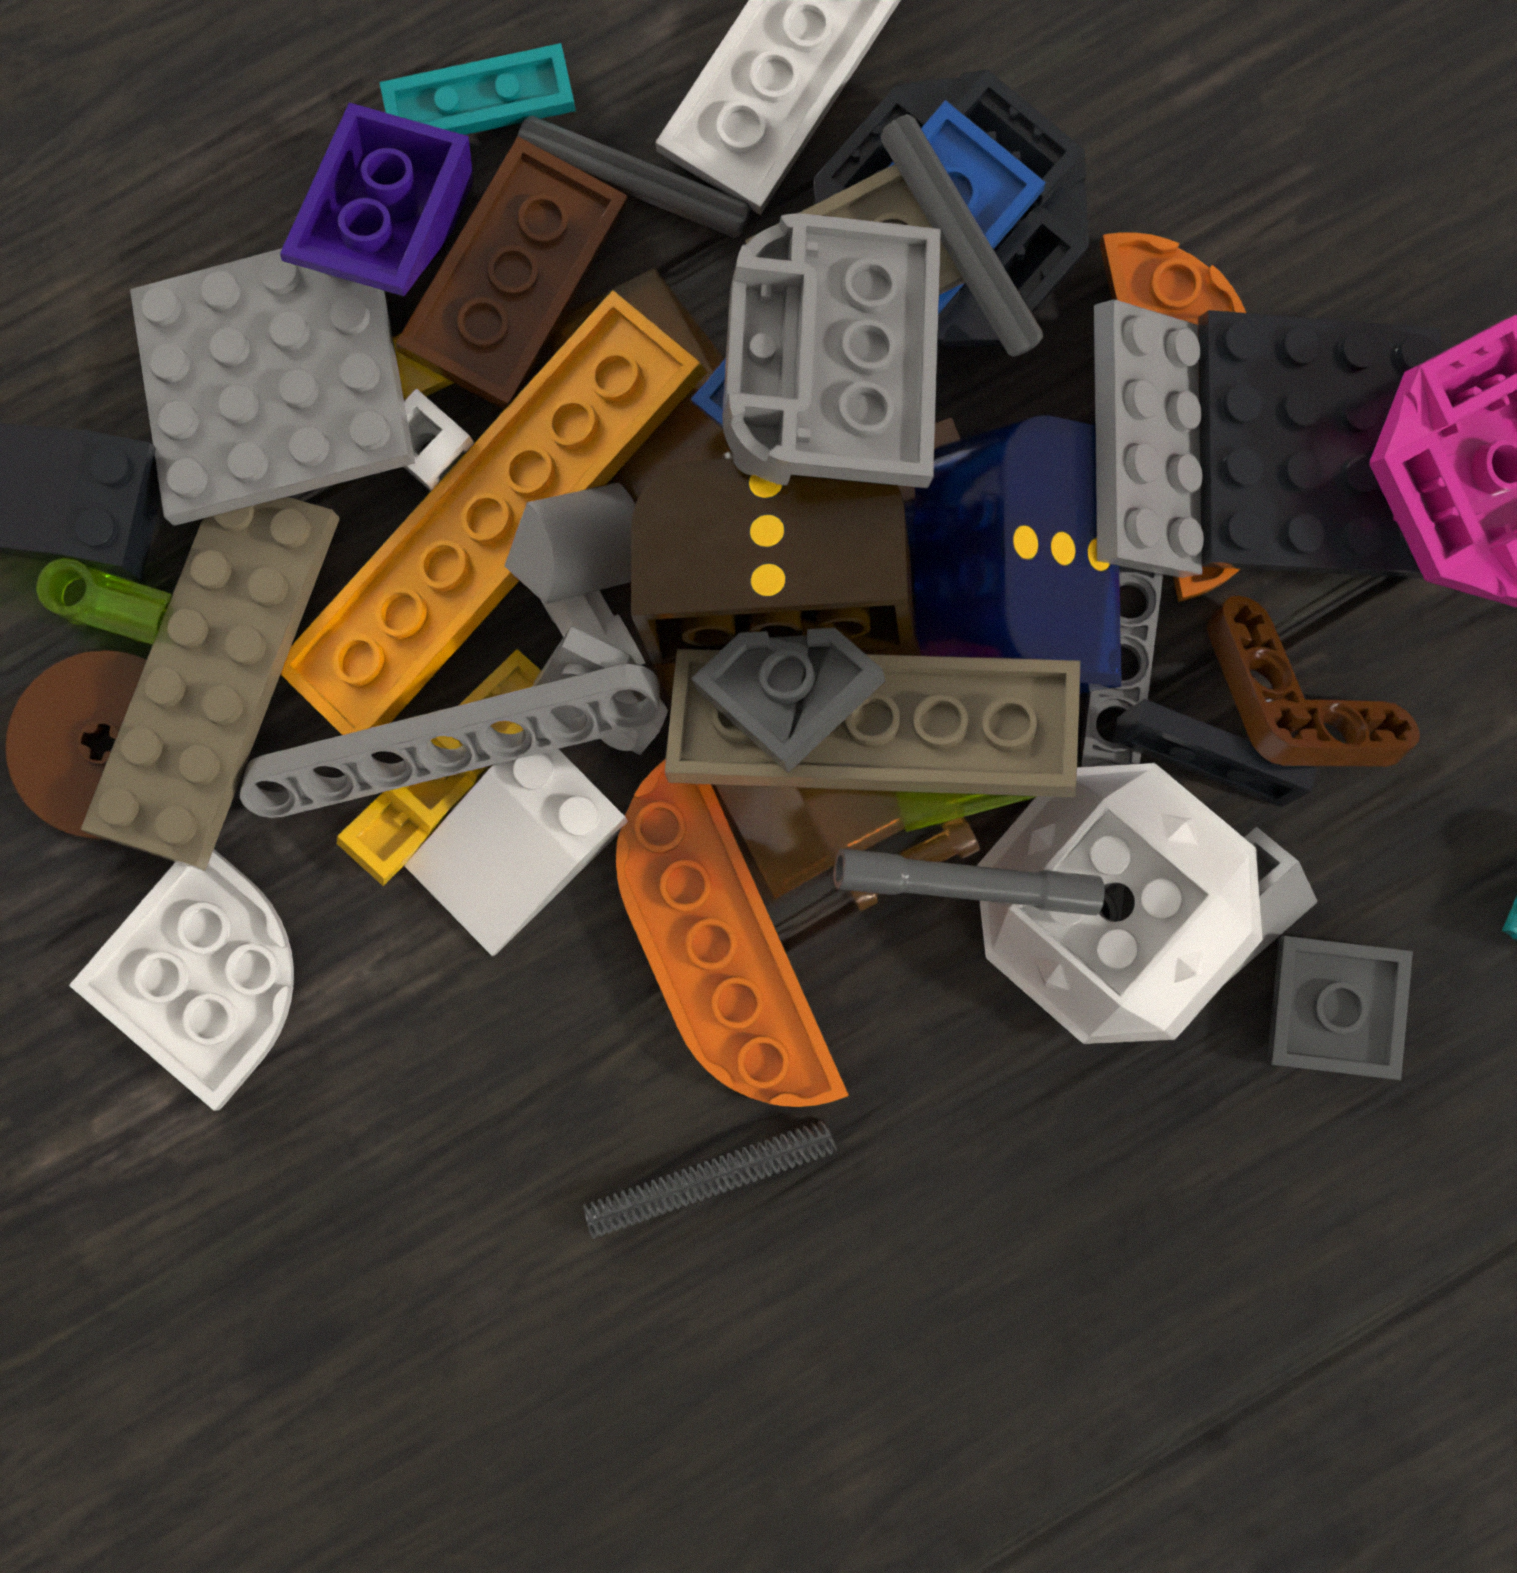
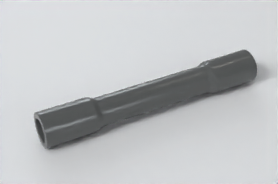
M843 848L839 849L834 865V885L839 890L888 895L912 893L1028 905L1044 911L1093 916L1100 913L1104 902V882L1102 877L1097 875L1050 870L1027 872L906 859L898 854Z

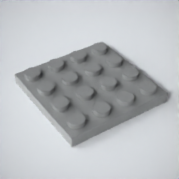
M282 248L130 289L153 446L156 447L155 460L164 518L175 526L415 464L384 290L283 262L280 257Z

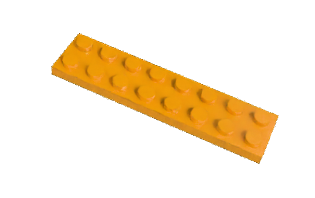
M612 290L294 642L289 650L281 675L342 735L391 723L518 583L519 579L504 565L526 503L606 485L706 375L707 371L696 358Z

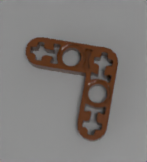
M1231 596L1210 618L1207 625L1208 636L1247 734L1256 751L1268 761L1283 766L1388 767L1396 765L1419 742L1420 732L1414 718L1404 708L1395 703L1386 701L1305 700L1272 619L1267 611L1256 601L1244 596ZM1250 669L1262 674L1270 682L1272 689L1264 687L1255 680L1250 673ZM1324 723L1335 727L1343 735L1346 743L1335 739L1327 731Z

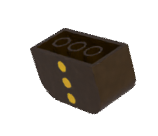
M732 452L721 454L716 459L681 463L657 475L640 494L631 520V616L652 665L676 663L677 649L722 650L733 638L743 632L767 631L769 637L806 636L807 629L836 628L862 652L915 650L911 559L904 503L898 485L792 474L787 486L764 480L756 475H748L740 471L733 461Z

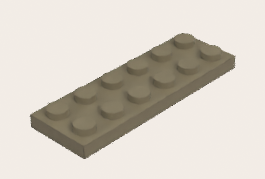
M284 497L202 519L81 830L90 835L202 871L206 870L340 518L332 509Z
M677 649L665 763V775L668 783L1076 798L1080 661L867 655L883 669L885 682L787 773L695 689L691 677L721 650Z

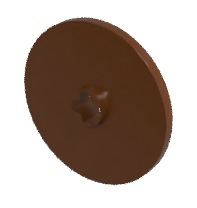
M101 650L77 654L43 671L19 698L12 712L6 734L8 770L12 782L25 804L38 817L51 826L74 836L102 839L81 830V827L111 751H106L102 760L98 761L97 752L88 747L91 737L102 738L105 729H110V737L116 740L145 667L146 659L119 651Z

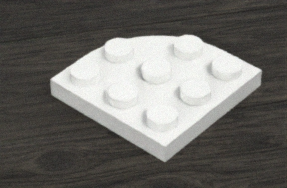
M213 849L205 871L175 862L69 986L211 1109L216 1111L226 1104L261 1063L280 1035L292 1000L294 966L286 930L271 902L250 879Z

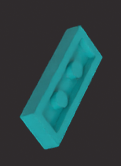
M561 43L379 82L386 113L463 135L523 123L527 116H535L541 119L576 111Z

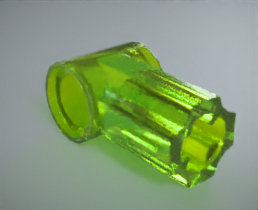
M68 558L52 561L44 567L38 577L36 588L39 600L45 608L76 625H88L150 646L154 644L173 595L89 568L75 559ZM83 578L86 583V591L83 598L75 605L65 606L63 596L67 585L73 580Z

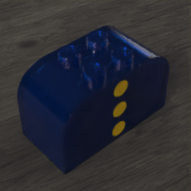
M1036 416L947 442L934 449L933 478L928 488L915 487L914 591L916 596V633L922 656L1080 661L1079 693L1122 687L1119 566L1097 561L1096 426L1053 416Z

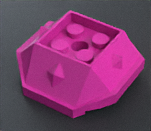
M1514 315L1404 372L1369 465L1392 510L1393 520L1398 523L1425 581L1516 608L1517 315Z

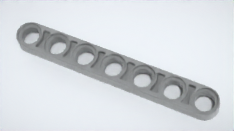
M1111 564L1107 571L1102 572L1078 767L1140 764L1141 752L1120 743L1105 741L1096 729V720L1099 713L1105 709L1115 708L1126 712L1143 699L1148 700L1163 574ZM1126 585L1138 588L1146 598L1144 614L1137 618L1127 619L1116 613L1112 606V595L1115 589ZM1114 647L1130 649L1138 659L1139 668L1135 677L1125 681L1112 678L1104 667L1106 652ZM1114 884L1105 889L1104 904L1108 912L1107 919L1112 922H1119L1121 918L1124 884Z
M636 664L616 665L262 755L252 759L246 765L240 799L250 812L259 816L269 818L284 817L637 730L650 725L657 718L660 701L659 680L651 670L644 666ZM621 690H635L644 694L647 698L639 703L627 704L616 700L613 695ZM569 705L581 709L585 714L576 719H564L554 715L551 710L558 706ZM498 721H510L520 725L523 730L516 734H504L495 731L491 725ZM439 736H448L459 740L463 745L456 749H445L434 745L430 740ZM379 751L393 752L400 755L404 760L394 764L383 763L376 760L372 754ZM319 766L334 767L341 770L345 775L339 778L323 777L313 769ZM260 781L277 782L287 790L283 792L265 791L255 783Z

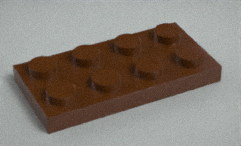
M518 136L396 342L397 352L505 410L517 397L627 205L628 196Z

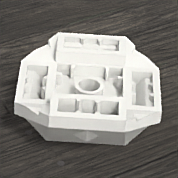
M1155 763L1077 767L1076 798L1036 796L977 865L980 867L1027 872L1050 870L1097 875L1102 877L1104 889L1114 884H1124L1132 891L1135 898L1133 912L1128 918L1119 922L1108 920L1101 911L1098 915L1093 916L1044 911L1028 905L980 901L986 959L1083 1044L1175 1040L1263 941L1256 847Z

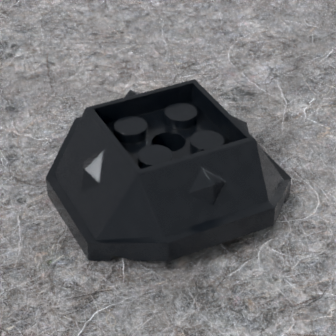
M988 69L962 73L960 77L929 79L896 85L813 178L814 205L890 166L893 160L881 141L883 129L889 123L908 114L913 116L920 128H922L946 100L1046 182L1044 191L993 249L1033 315L1083 258L1089 247L1085 189V150ZM965 282L938 314L937 346L1004 347Z

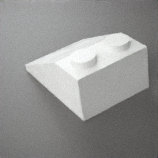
M559 749L493 765L404 866L492 956H495L619 834L621 828L628 820Z

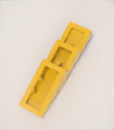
M516 649L459 705L530 688L533 686L541 670ZM498 721L491 725L495 731L504 734H516L523 730L520 725L510 721ZM439 736L430 740L434 745L445 749H456L463 745L459 740L448 736ZM493 765L382 792L337 836V845L384 886L410 860Z

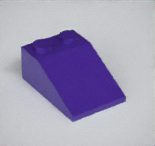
M348 103L280 252L281 261L405 296L453 232L472 188L473 173L469 136Z

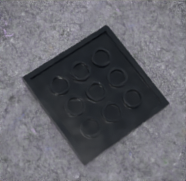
M1208 310L1199 316L1200 466L1202 469L1201 528L1204 537L1202 567L1424 578L1398 523L1393 520L1392 510L1369 462L1404 372L1442 353L1441 328Z

